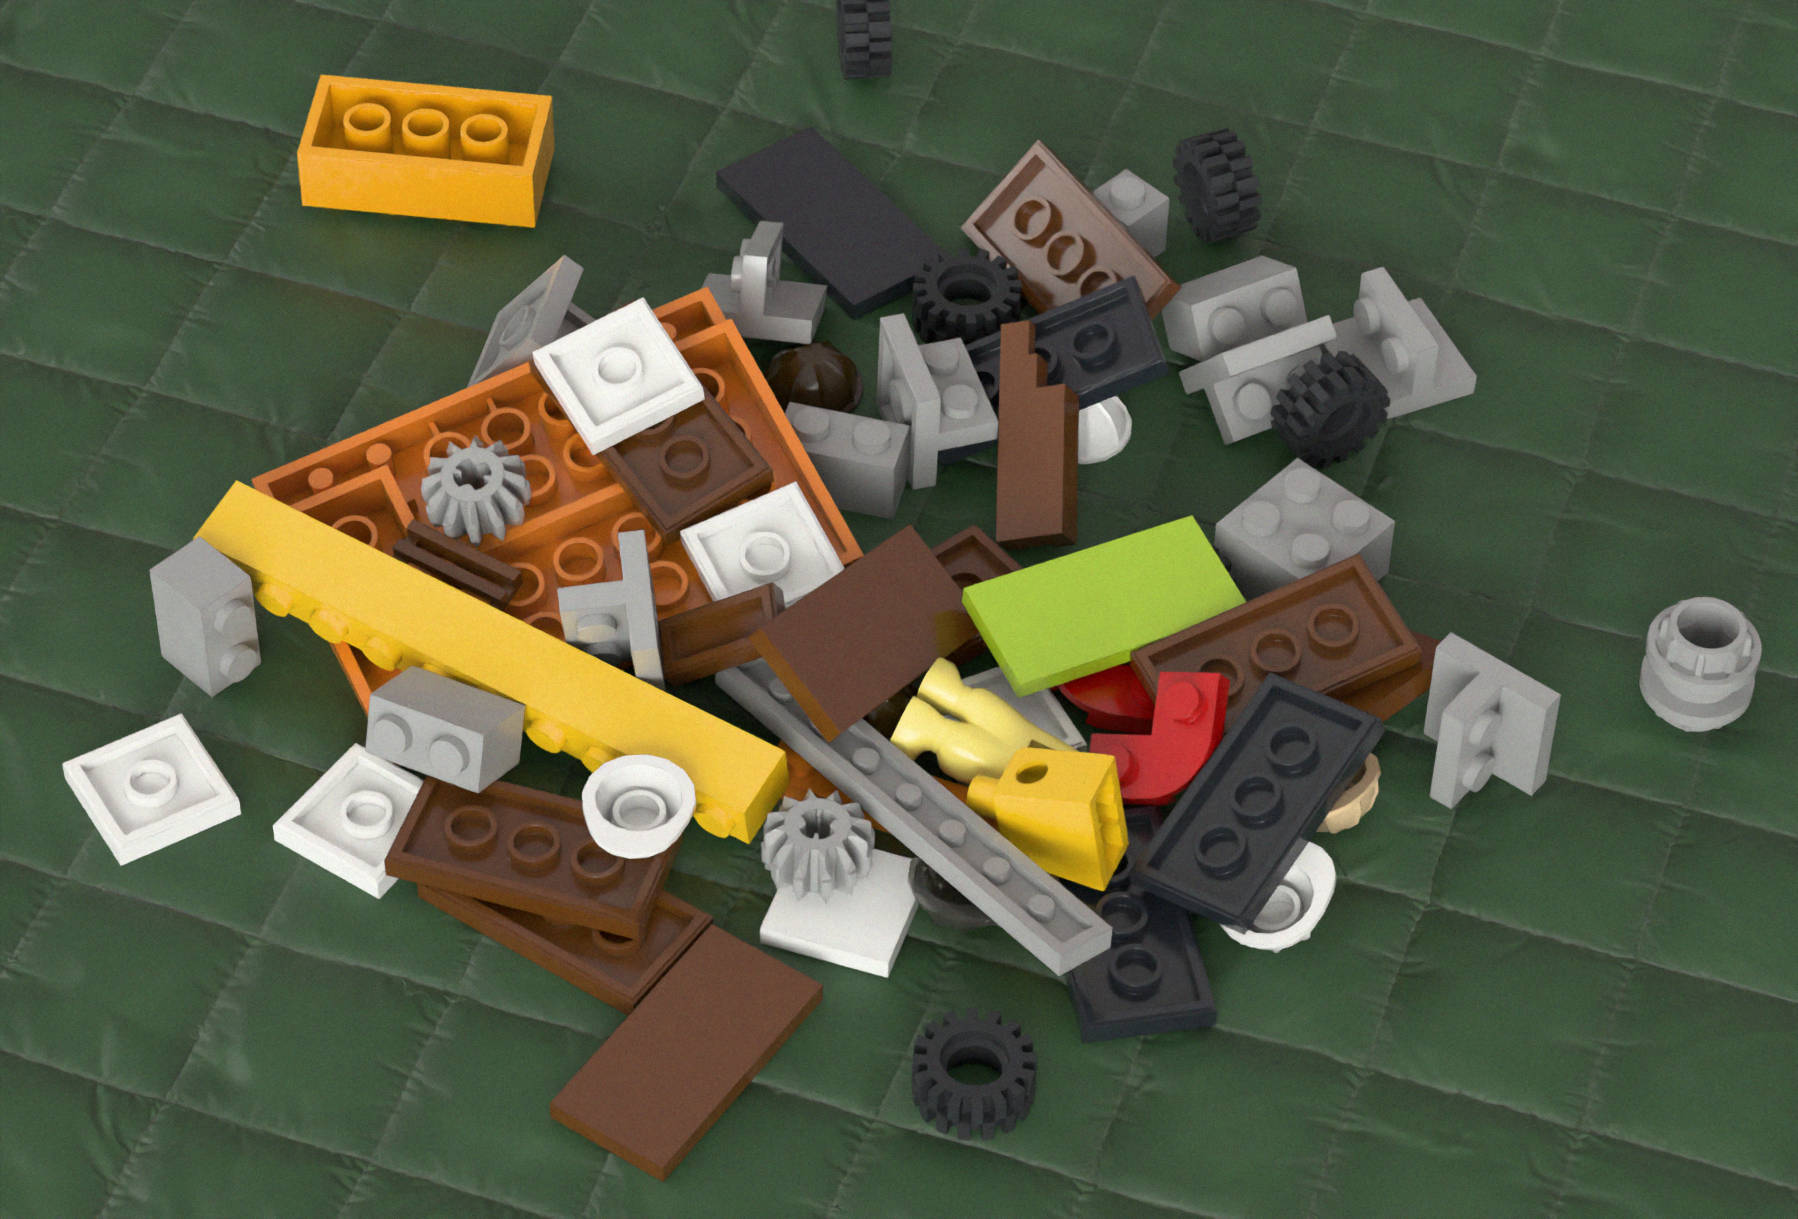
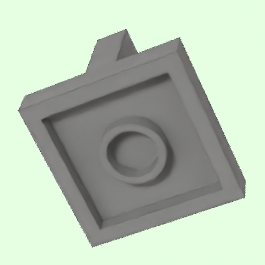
M759 221L752 238L743 239L740 256L734 257L731 275L709 273L701 289L708 286L726 320L732 319L741 337L811 344L826 308L827 285L780 281L784 223Z
M564 255L498 312L467 388L527 363L533 359L532 352L596 321L571 302L584 268Z
M1384 267L1363 272L1361 275L1359 300H1356L1354 303L1355 317L1333 323L1338 338L1319 346L1322 355L1330 352L1336 357L1338 351H1346L1349 355L1352 353L1365 364L1388 391L1387 395L1390 398V406L1384 408L1388 413L1386 420L1473 394L1476 374L1421 297L1407 301Z
M904 313L881 317L876 406L883 421L910 426L908 481L912 490L936 486L938 451L996 440L998 420L961 338L918 346Z
M1327 315L1223 352L1178 373L1186 395L1205 389L1224 444L1227 445L1271 429L1270 421L1274 419L1270 414L1271 408L1274 405L1281 404L1275 398L1279 390H1289L1291 385L1287 380L1294 373L1301 377L1306 372L1303 365L1313 360L1316 365H1319L1322 355L1319 346L1338 337L1331 318Z
M644 530L618 533L623 580L557 588L559 611L566 643L614 667L618 666L622 661L633 660L636 678L666 692L655 591Z
M1450 632L1436 647L1424 726V734L1438 742L1430 797L1452 809L1469 790L1478 792L1486 784L1492 773L1532 796L1546 781L1561 694Z

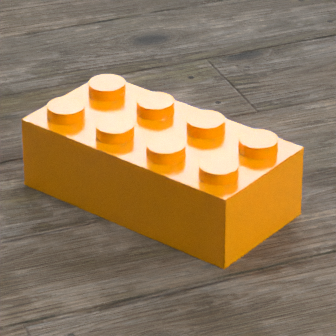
M320 75L297 152L302 206L535 228L555 150L552 96Z

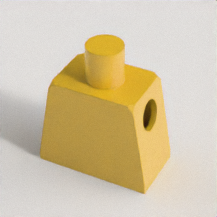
M1023 747L1015 751L1000 779L976 775L970 783L966 806L979 816L997 819L999 833L1045 872L1096 890H1105L1129 845L1115 756Z

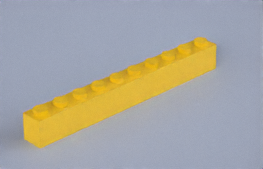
M237 480L193 537L194 540L200 536L251 577L253 596L269 612L280 617H286L289 613L307 622L312 630L323 639L334 644L344 641L362 650L371 662L382 669L393 671L395 668L405 671L413 665L525 705L523 731L527 733L528 737L537 746L548 752L559 753L562 750L582 760L585 767L592 773L604 763L627 755L647 754L668 759L682 768L693 782L696 807L692 816L702 828L715 836L726 838L728 835H731L750 844L766 820L767 814L772 811L790 784L786 752Z

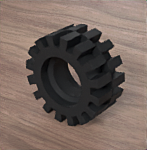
M835 0L837 7V41H839L838 52L839 59H841L840 66L843 79L890 77L892 72L890 2L888 0Z
M1222 128L1180 140L1179 145H1176L1174 149L1177 157L1173 158V167L1178 171V174L1174 175V182L1176 186L1180 187L1181 194L1177 196L1180 205L1185 204L1186 211L1184 216L1187 222H1193V232L1196 236L1201 235V240L1205 243L1250 232L1257 228L1258 224L1256 221L1261 219V212L1257 207L1262 205L1261 195L1255 189L1256 186L1260 185L1258 176H1253L1251 171L1254 163L1251 156H1245L1246 146L1242 140L1237 141V133L1233 130L1229 131V128Z
M958 248V257H952L949 250L939 252L938 262L931 257L923 262V270H917L913 283V326L916 332L921 331V340L925 344H929L934 340L935 342L961 338L965 346L1001 331V324L1020 322L1022 284L1021 279L1018 280V272L1015 267L1006 268L1007 260L1000 255L993 261H989V251L979 249L977 257L969 256V248ZM974 299L983 303L975 306H962L950 301Z
M1338 351L1336 357L1330 352L1321 355L1319 365H1316L1313 360L1303 365L1306 372L1301 377L1294 373L1287 380L1291 385L1290 389H1280L1275 398L1281 404L1274 405L1271 408L1270 414L1274 418L1270 421L1272 428L1294 454L1312 468H1315L1317 464L1322 469L1331 467L1333 458L1342 463L1348 460V451L1351 449L1359 453L1366 447L1361 441L1366 436L1374 439L1380 431L1375 426V423L1385 422L1388 413L1384 410V408L1390 406L1387 389L1353 353L1349 355L1346 351Z
M966 1008L965 1020H958L953 1010L943 1014V1028L934 1020L926 1025L925 1037L918 1035L914 1044V1054H912V1099L914 1106L920 1105V1116L928 1123L936 1117V1131L944 1135L948 1134L952 1126L958 1127V1139L970 1141L971 1130H980L982 1141L994 1139L996 1125H999L1004 1134H1007L1015 1129L1016 1118L1024 1121L1030 1113V1104H1034L1037 1051L1033 1052L1034 1042L1029 1033L1021 1036V1024L1011 1019L1003 1027L1001 1026L1002 1013L990 1010L987 1020L978 1019V1008ZM978 1063L995 1069L1001 1076L988 1084L967 1085L951 1078L948 1075V1071L962 1064Z

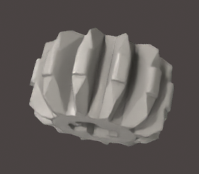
M475 435L470 443V447L462 450L449 441L448 449L446 450L448 458L430 457V464L428 466L430 476L422 479L421 493L423 501L427 503L426 512L429 521L434 525V528L443 527L445 535L458 540L465 534H468L470 542L476 548H478L485 534L492 533L503 541L506 534L505 524L522 525L525 516L523 506L530 504L532 493L530 483L525 479L527 474L523 461L519 458V455L509 456L508 449L501 440L484 449L483 442Z
M809 788L804 801L799 802L784 796L779 812L767 814V821L764 823V841L761 842V859L765 864V869L771 871V878L774 880L776 889L793 886V892H795L798 901L809 892L819 893L825 903H827L832 890L837 889L852 895L857 879L868 878L869 870L872 867L875 833L871 828V822L864 820V813L861 810L860 802L843 805L837 790L826 799L817 798Z

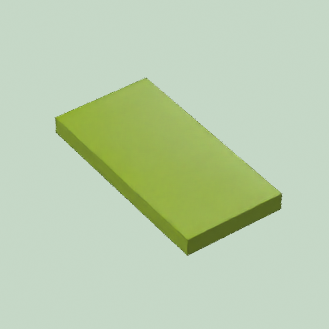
M1193 515L965 587L962 597L963 605L1017 698L1130 662L1131 652L1246 603Z

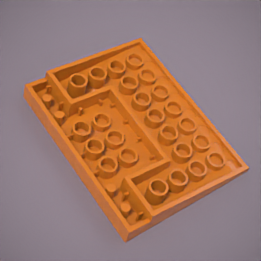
M708 286L653 309V313L693 373L773 470L774 481L728 510L793 482H797L844 568H847L864 555L734 322L731 318L726 320ZM529 362L251 479L255 490L392 557L394 555L392 547L399 538L405 540L408 536L406 528L413 519L445 534L443 527L434 528V525L429 521L426 512L427 503L423 501L421 493L422 479L430 476L428 471L430 457L448 458L446 450L448 449L449 441L462 450L470 447V443L475 435L483 442L484 449L501 440L503 445L507 447L509 456L519 455V458L525 465L527 474L525 479L530 483L532 494L530 504L523 506L525 513L523 524H505L506 534L503 541L492 533L483 535L478 548L470 542L468 534L459 538L458 541L521 571L523 584L503 611L504 613L566 643L559 611L557 588L623 580L618 533L644 530L658 621L713 602L683 547L681 538L669 546L665 543L599 458L591 453L579 433L530 372ZM437 556V557H439V558H441V559H443V560H445V561H447V562H449V563H451V564H453V565H455V566H457V567H460V566H458V565H456V564H454V563H452V562H450V561H448V560H446V559H444V558H442V557H440V556ZM410 562L408 563L409 566L442 581L441 577ZM472 573V574H474V575H476V576H478V577H480V578H482V579H484V580H486V581H488V582H490V583H492V584H495V583H493V582H491V581H489V580H487V579H485V578H483V577H481V576H479V575H477V574H475V573ZM464 588L458 589L488 605L490 604V601ZM341 641L339 644L329 642L368 719L370 694L403 671L395 668L393 671L380 668L371 662L362 650L344 641ZM633 660L622 661L616 668L620 670L626 669L634 665ZM391 762V763H393V764H395V765H397V766H399V767L402 766V765L396 764V763H394V762Z

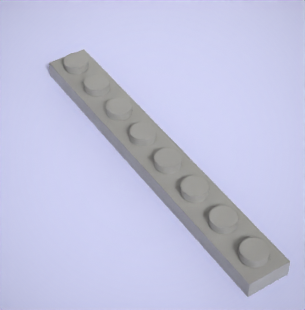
M763 657L716 673L715 684L855 803L860 802V806L864 811L1058 976L1110 948L1113 928L865 720L861 719L828 743Z

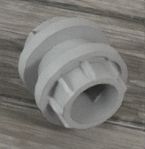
M1695 597L1688 600H1680L1678 604L1666 608L1655 617L1648 631L1646 655L1642 662L1639 678L1641 693L1645 701L1658 717L1686 732H1701L1714 728L1720 729L1723 725L1736 720L1746 711L1752 699L1755 684L1754 676L1758 670L1762 653V643L1757 630L1742 611L1715 597Z

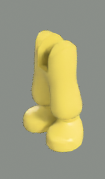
M942 657L934 662L925 675L917 697L913 696L890 740L893 745L913 761L924 751H931L937 754L938 765L945 774L968 784L971 783L976 775L1000 779L1015 751L1023 747L1079 752L1031 723L1009 703L986 688L965 686L956 665ZM943 715H952L959 722L946 719Z

